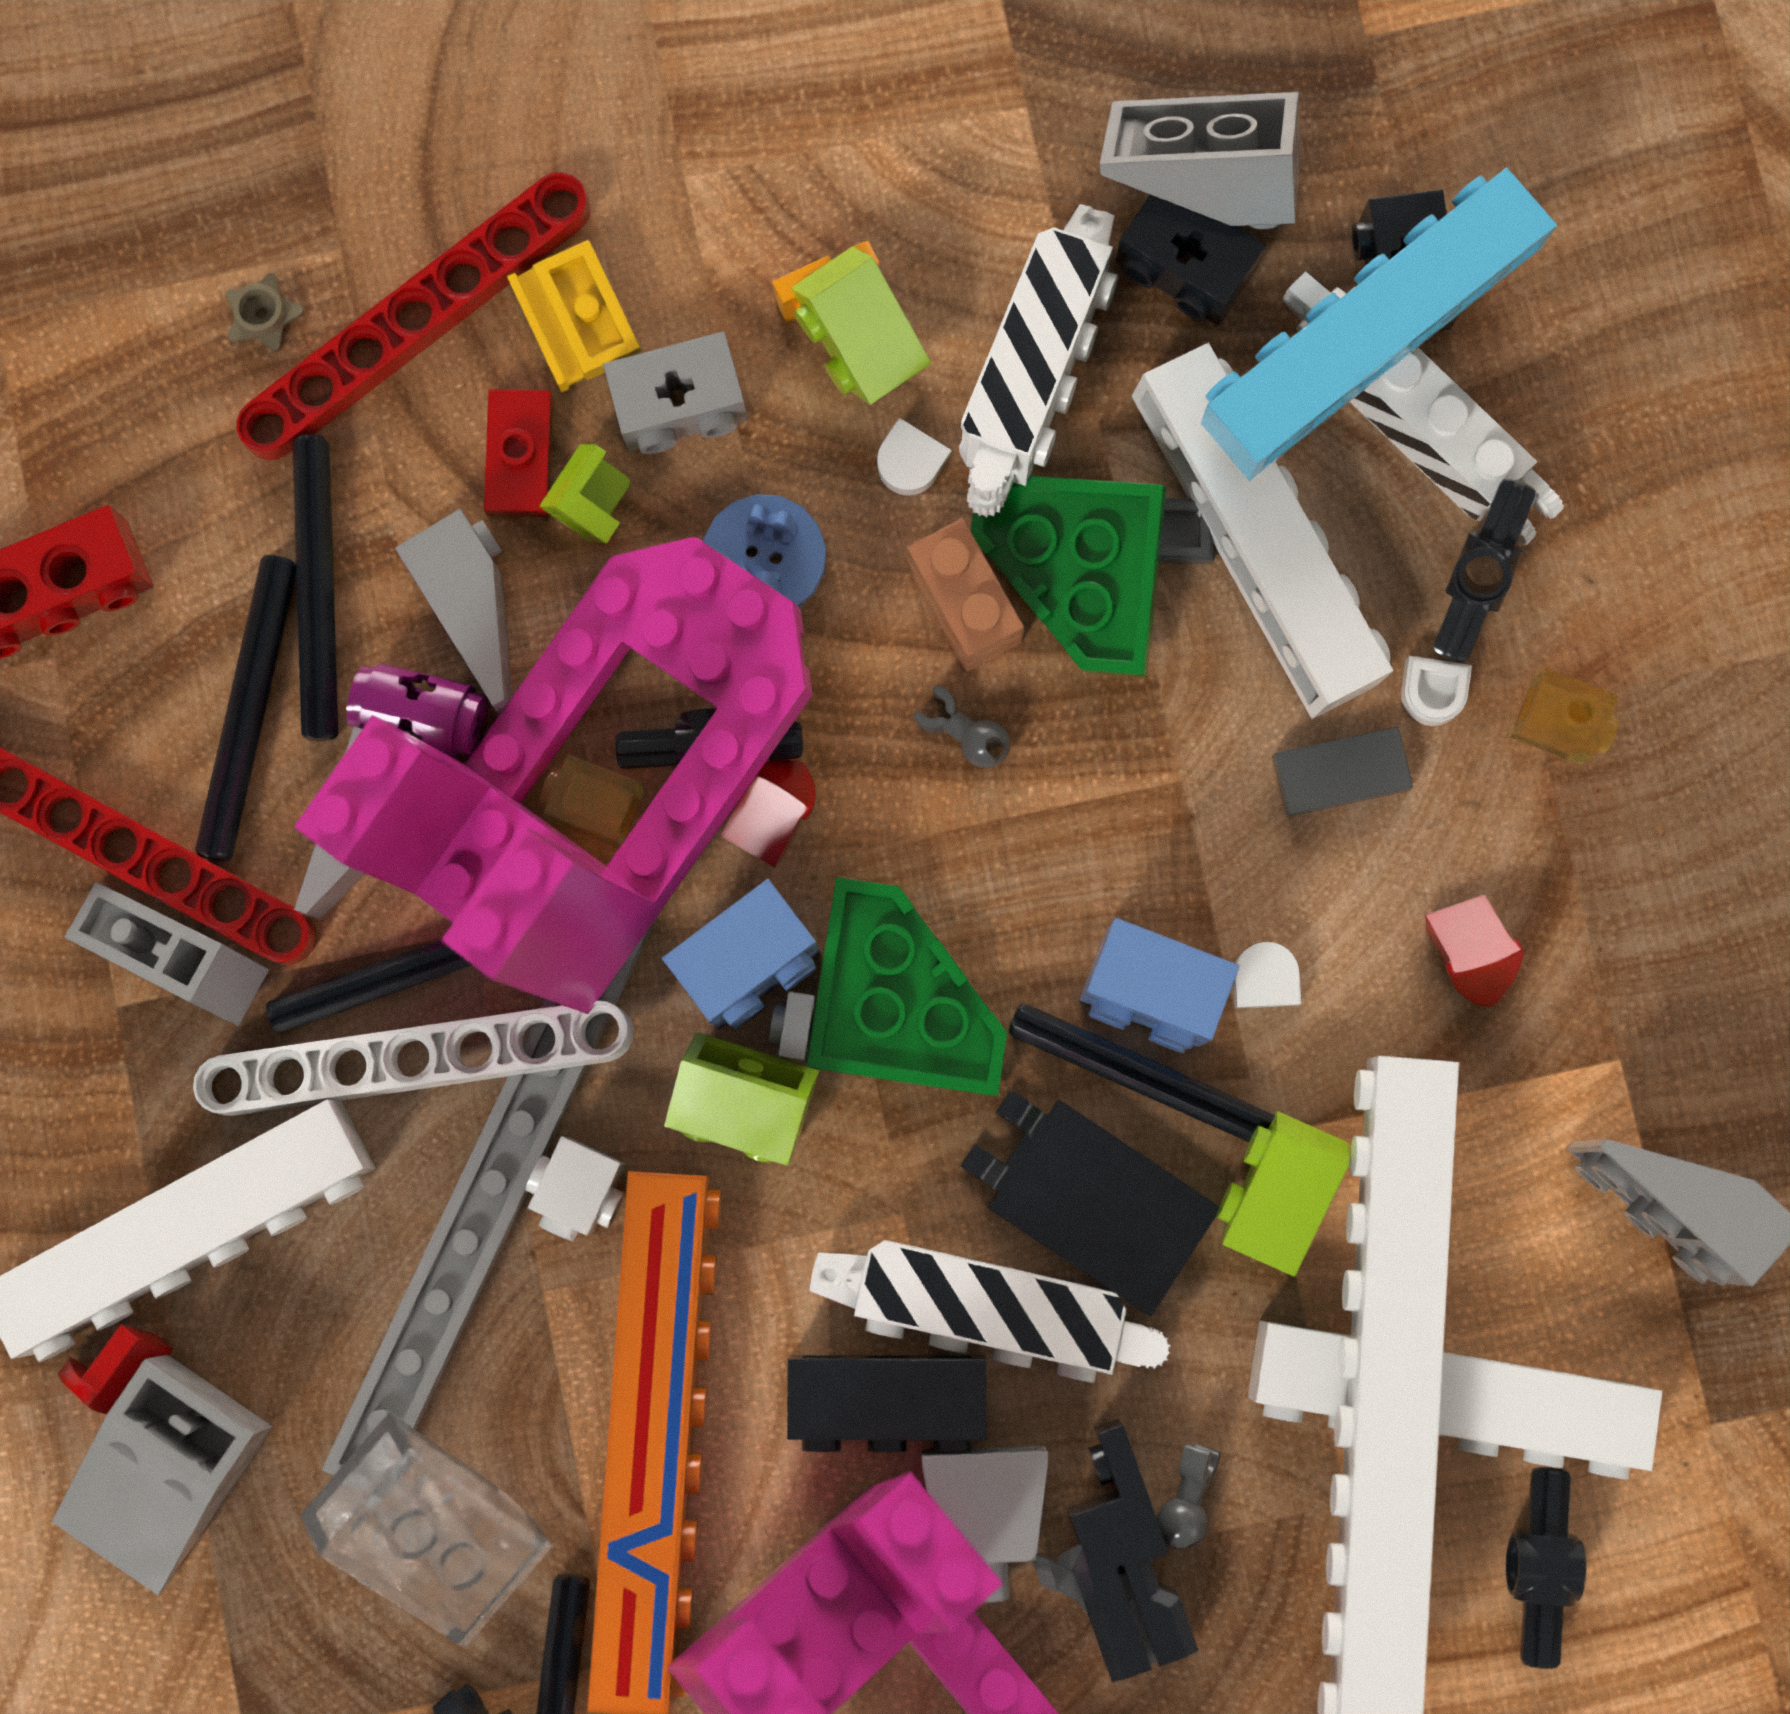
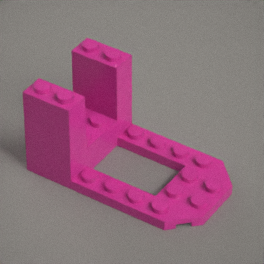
M695 536L611 556L465 764L372 715L299 818L294 828L341 864L416 894L450 920L453 924L441 941L492 980L589 1014L595 1006L594 1003L600 999L812 697L809 669L805 666L801 635H804L801 609L793 601ZM630 648H632L717 707V710L609 864L605 866L521 803Z
M912 1473L865 1488L667 1667L704 1714H832L909 1643L967 1714H1059L974 1612L1003 1582Z

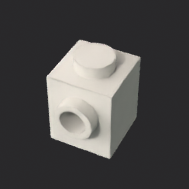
M561 1136L551 1159L542 1155L529 1177L526 1191L534 1195L528 1209L543 1215L539 1222V1227L574 1242L578 1232L584 1235H595L599 1225L609 1228L619 1211L625 1193L616 1188L627 1164L570 1137Z

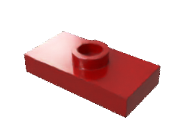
M488 389L484 512L487 516L549 517V513L540 508L539 505L550 490L553 395L550 390Z

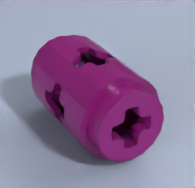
M379 663L376 667L362 666L357 672L348 696L346 718L350 727L355 726L363 729L371 716L374 715L402 731L404 729L412 730L415 734L422 736V742L457 759L461 754L471 756L482 741L489 716V699L484 694L476 693L475 687L470 684ZM425 680L428 681V686L435 688L433 692L424 691L415 687L414 683H422Z

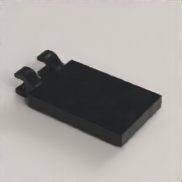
M1009 1091L995 1113L1024 1131V1136L1005 1164L979 1146L974 1145L960 1167L997 1191L987 1206L988 1209L1151 1317L1217 1216L1220 1206L1061 1100L1056 1101L1047 1115L1014 1091Z

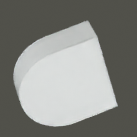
M899 418L880 446L877 457L879 476L883 483L895 493L907 496L920 494L933 485L951 458L952 450Z
M1409 656L1405 660L1401 688V700L1405 711L1412 719L1423 725L1438 726L1451 721L1462 711L1467 702L1472 665Z
M1261 942L1250 946L1240 954L1235 962L1240 967L1233 983L1235 1009L1301 1005L1299 967L1295 957L1288 949L1277 943Z

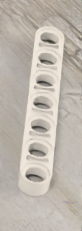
M596 1001L589 1014L561 1005L219 1055L208 1059L199 1067L194 1077L193 1090L196 1100L203 1108L221 1115L237 1116L314 1105L327 1099L341 1101L610 1062L620 1058L628 1051L633 1041L634 1028L630 1017L624 1010L607 1001ZM599 1014L613 1015L619 1026L618 1037L615 1042L605 1049H593L588 1044L585 1036L589 1021ZM547 1023L554 1030L555 1045L546 1056L539 1059L530 1058L524 1052L522 1045L523 1036L532 1025ZM484 1032L491 1040L492 1053L488 1061L476 1068L467 1067L461 1060L460 1046L469 1034ZM421 1041L428 1049L429 1062L425 1070L419 1075L407 1077L399 1070L397 1063L398 1054L407 1043ZM358 1050L365 1057L366 1072L358 1083L344 1086L337 1079L335 1073L336 1063L345 1052ZM296 1059L302 1065L304 1071L303 1082L294 1093L282 1095L275 1088L273 1081L274 1072L283 1061ZM233 1068L241 1077V1091L232 1102L221 1104L213 1096L212 1082L220 1071Z

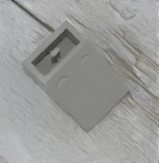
M1608 1139L1574 1141L1566 1148L1580 1161L1575 1166L1580 1176L1602 1193H1606L1611 1189L1628 1205L1627 1209L1623 1212L1628 1220L1651 1238H1655L1660 1234L1677 1250V1253L1672 1257L1677 1265L1702 1284L1709 1279L1711 1282L1721 1286L1733 1284L1753 1287L1790 1245V1212L1755 1180Z
M168 1354L145 1359L105 1417L52 1523L159 1596L273 1426Z

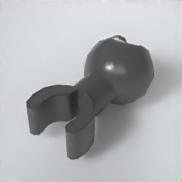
M934 686L932 689L934 697L946 706L945 709L950 719H945L944 717L930 719L919 711L914 714L916 724L923 731L930 734H939L945 731L961 742L964 758L971 765L979 768H992L1003 762L1010 751L1011 739L1007 730L1000 723L989 719L974 722L957 710L953 696L947 689L941 686ZM995 747L1004 749L1003 755L998 758H994L989 752Z
M1186 1444L1184 1447L1179 1468L1182 1478L1177 1495L1163 1504L1157 1514V1521L1164 1541L1175 1549L1183 1550L1186 1547H1192L1201 1542L1208 1531V1518L1201 1504L1206 1486L1212 1481L1219 1465L1220 1451L1199 1444H1195V1446Z

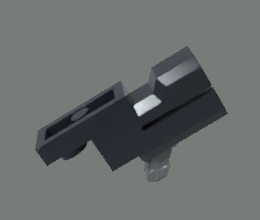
M1119 1419L1095 1427L1094 1430L1099 1444L1088 1448L1101 1486L1113 1482L1116 1491L1067 1508L1079 1543L1061 1553L1056 1561L1040 1552H1037L1036 1560L1033 1561L1042 1586L1077 1600L1082 1609L1087 1612L1112 1682L1125 1680L1152 1670V1663L1157 1662L1159 1667L1199 1651L1178 1593L1175 1589L1159 1583L1153 1569L1151 1560L1169 1554L1124 1425Z

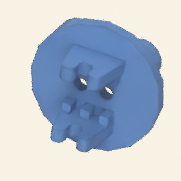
M755 494L732 502L714 518L703 539L704 543L793 601L800 609L814 595L825 574L826 546L818 523L803 506L782 496ZM749 549H756L758 551V554L753 558L746 555ZM779 555L782 557V560L778 564H773L770 561L771 557Z

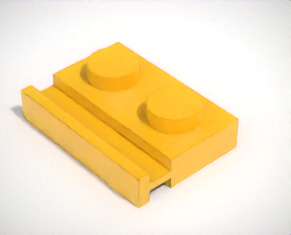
M589 239L534 264L533 269L518 276L516 273L507 276L561 393L569 390L570 385L583 379L588 381L604 374L603 363L642 353Z

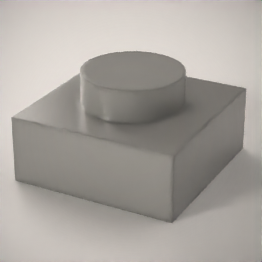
M789 992L786 1006L775 1005L769 1043L780 1044L778 1056L781 1059L807 1063L817 1001L814 995Z

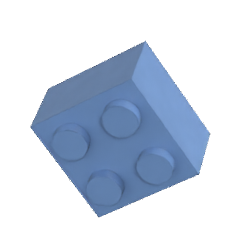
M766 879L662 957V959L712 1025L720 1030L726 1024H729L730 1027L732 1026L734 1030H737L766 1008L760 999L779 984L787 992L815 972L817 968L814 965L813 959L821 953L814 938L771 881Z
M1115 917L1105 931L1079 1001L1091 1006L1088 1016L1099 1022L1123 1030L1126 1025L1129 1026L1131 1022L1152 1029L1148 1038L1150 1041L1168 1049L1185 1053L1186 1049L1191 1050L1192 1046L1200 1047L1213 1039L1240 965Z

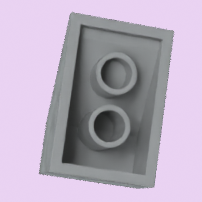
M1299 92L1112 101L1100 159V173L1104 177L1230 226L1249 225L1256 229H1270L1280 224L1295 223L1301 166Z

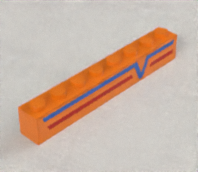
M628 1171L587 1712L670 1714L674 1705V1698L686 1697V1691L667 1667L679 1657L677 1656L679 1629L690 1630L693 1614L694 1590L693 1588H682L684 1561L695 1562L698 1544V1521L687 1520L689 1494H700L703 1473V1454L692 1453L694 1427H705L708 1402V1388L697 1387L698 1360H710L712 1345V1321H701L703 1294L714 1295L717 1275V1255H706L708 1229H719L722 1192L721 1190L711 1189L712 1176Z

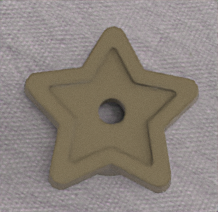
M273 273L267 274L260 283L247 285L241 290L229 289L225 294L235 318L227 337L234 343L257 338L272 351H279L281 349L283 327L303 315L301 305L281 297L278 281ZM260 309L267 310L265 318L260 319L257 317V312Z

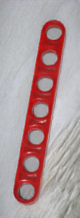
M564 172L551 173L534 183L249 401L241 409L236 420L237 434L241 442L255 456L265 460L280 459L293 451L292 442L295 437L317 433L510 285L507 276L514 273L518 276L528 271L534 264L541 261L579 232L587 223L590 215V204L582 183L573 175ZM561 190L572 192L578 198L576 210L571 215L565 218H554L544 211L545 201L552 193ZM512 227L525 230L529 234V243L523 252L508 256L496 249V240L502 231ZM469 264L479 269L481 278L479 284L473 290L467 293H457L448 287L447 279L449 273L455 267ZM419 301L431 307L432 315L425 327L410 331L399 325V315L405 305ZM363 339H373L382 344V356L376 365L370 368H358L350 362L352 347ZM318 376L329 378L333 383V393L326 403L320 406H310L302 402L301 390L309 379ZM265 414L278 415L283 419L284 423L282 435L270 444H260L252 438L254 422Z
M0 747V778L10 770L19 769L25 773L28 780V788L20 800L14 803H4L0 799L1 814L265 959L283 965H291L306 959L313 951L317 940L316 928L307 915L294 910L293 906ZM64 799H75L82 809L80 824L68 833L57 832L51 823L53 808ZM118 829H130L136 837L137 847L135 853L130 859L122 863H113L105 853L106 840L112 832ZM173 858H183L191 868L190 882L183 890L176 893H168L162 888L159 881L161 868L167 861ZM227 888H238L246 898L244 914L232 923H223L214 913L215 899L221 891ZM281 918H293L301 928L300 942L295 949L288 953H277L271 948L268 941L270 927Z

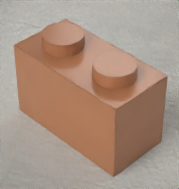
M963 517L907 547V567L966 673L1021 644L1024 626Z

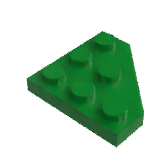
M1030 476L1026 486L1013 482L1008 497L1004 501V507L1000 508V513L996 512L994 516L988 515L986 518L984 515L979 517L978 513L972 512L971 533L977 544L995 563L1040 621L1045 624L1083 672L1147 678L1167 491L1164 485Z
M836 877L806 1066L828 1072L998 1097L1007 1038L1005 1028L993 1012L989 1010L969 983L968 978L939 939L935 937L899 886Z

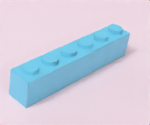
M1507 167L1488 182L1482 175L1475 178L1455 196L1452 203L1456 208L1439 221L1433 214L1423 219L1405 236L1403 242L1407 246L1390 260L1384 253L1378 255L1355 276L1354 281L1358 285L1340 299L1335 292L1326 296L1305 316V320L1309 323L1291 338L1286 332L1280 333L1257 353L1255 358L1259 364L1242 377L1236 371L1229 373L1210 389L1205 396L1209 403L1202 417L1201 425L1249 481L1543 248L1557 227V224Z

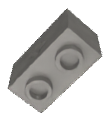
M725 331L603 363L619 426L628 452L640 449V452L643 454L660 453L674 447L677 444L676 439L698 433L703 438L723 436L734 431L737 428L736 423L748 420ZM675 390H682L685 404L673 407L670 393Z

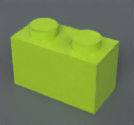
M852 246L791 287L801 305L800 308L794 311L795 317L813 343L822 341L831 357V360L824 364L825 368L843 395L852 392L871 405L932 364L874 258Z
M696 1032L681 1060L664 1127L680 1131L693 1141L702 1143L714 1142L743 1151L749 1158L759 1162H777L788 1166L801 1136L819 1070Z
M1277 1111L1269 1129L1258 1126L1254 1131L1243 1158V1162L1251 1165L1241 1186L1233 1182L1230 1183L1221 1201L1216 1218L1224 1221L1222 1245L1295 1277L1349 1167L1350 1151L1349 1142Z

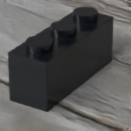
M790 1355L788 1358L787 1440H802V1451L806 1452L841 1451V1440H867V1451L904 1452L907 1451V1440H933V1451L971 1452L972 1440H986L985 1355Z

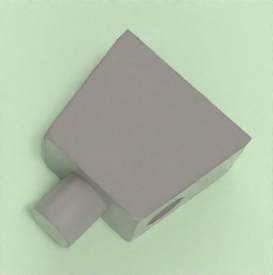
M1045 1445L972 1448L971 1452L960 1453L935 1452L933 1449L921 1450L922 1469L928 1494L1003 1582L984 1602L1009 1600L1008 1562H1030L1036 1560L1048 1468V1451Z

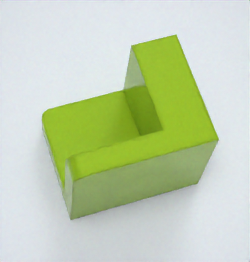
M580 444L539 507L586 541L607 544L620 524L619 521L610 515L629 488L631 481L626 475L603 459L606 454L604 449L597 444Z

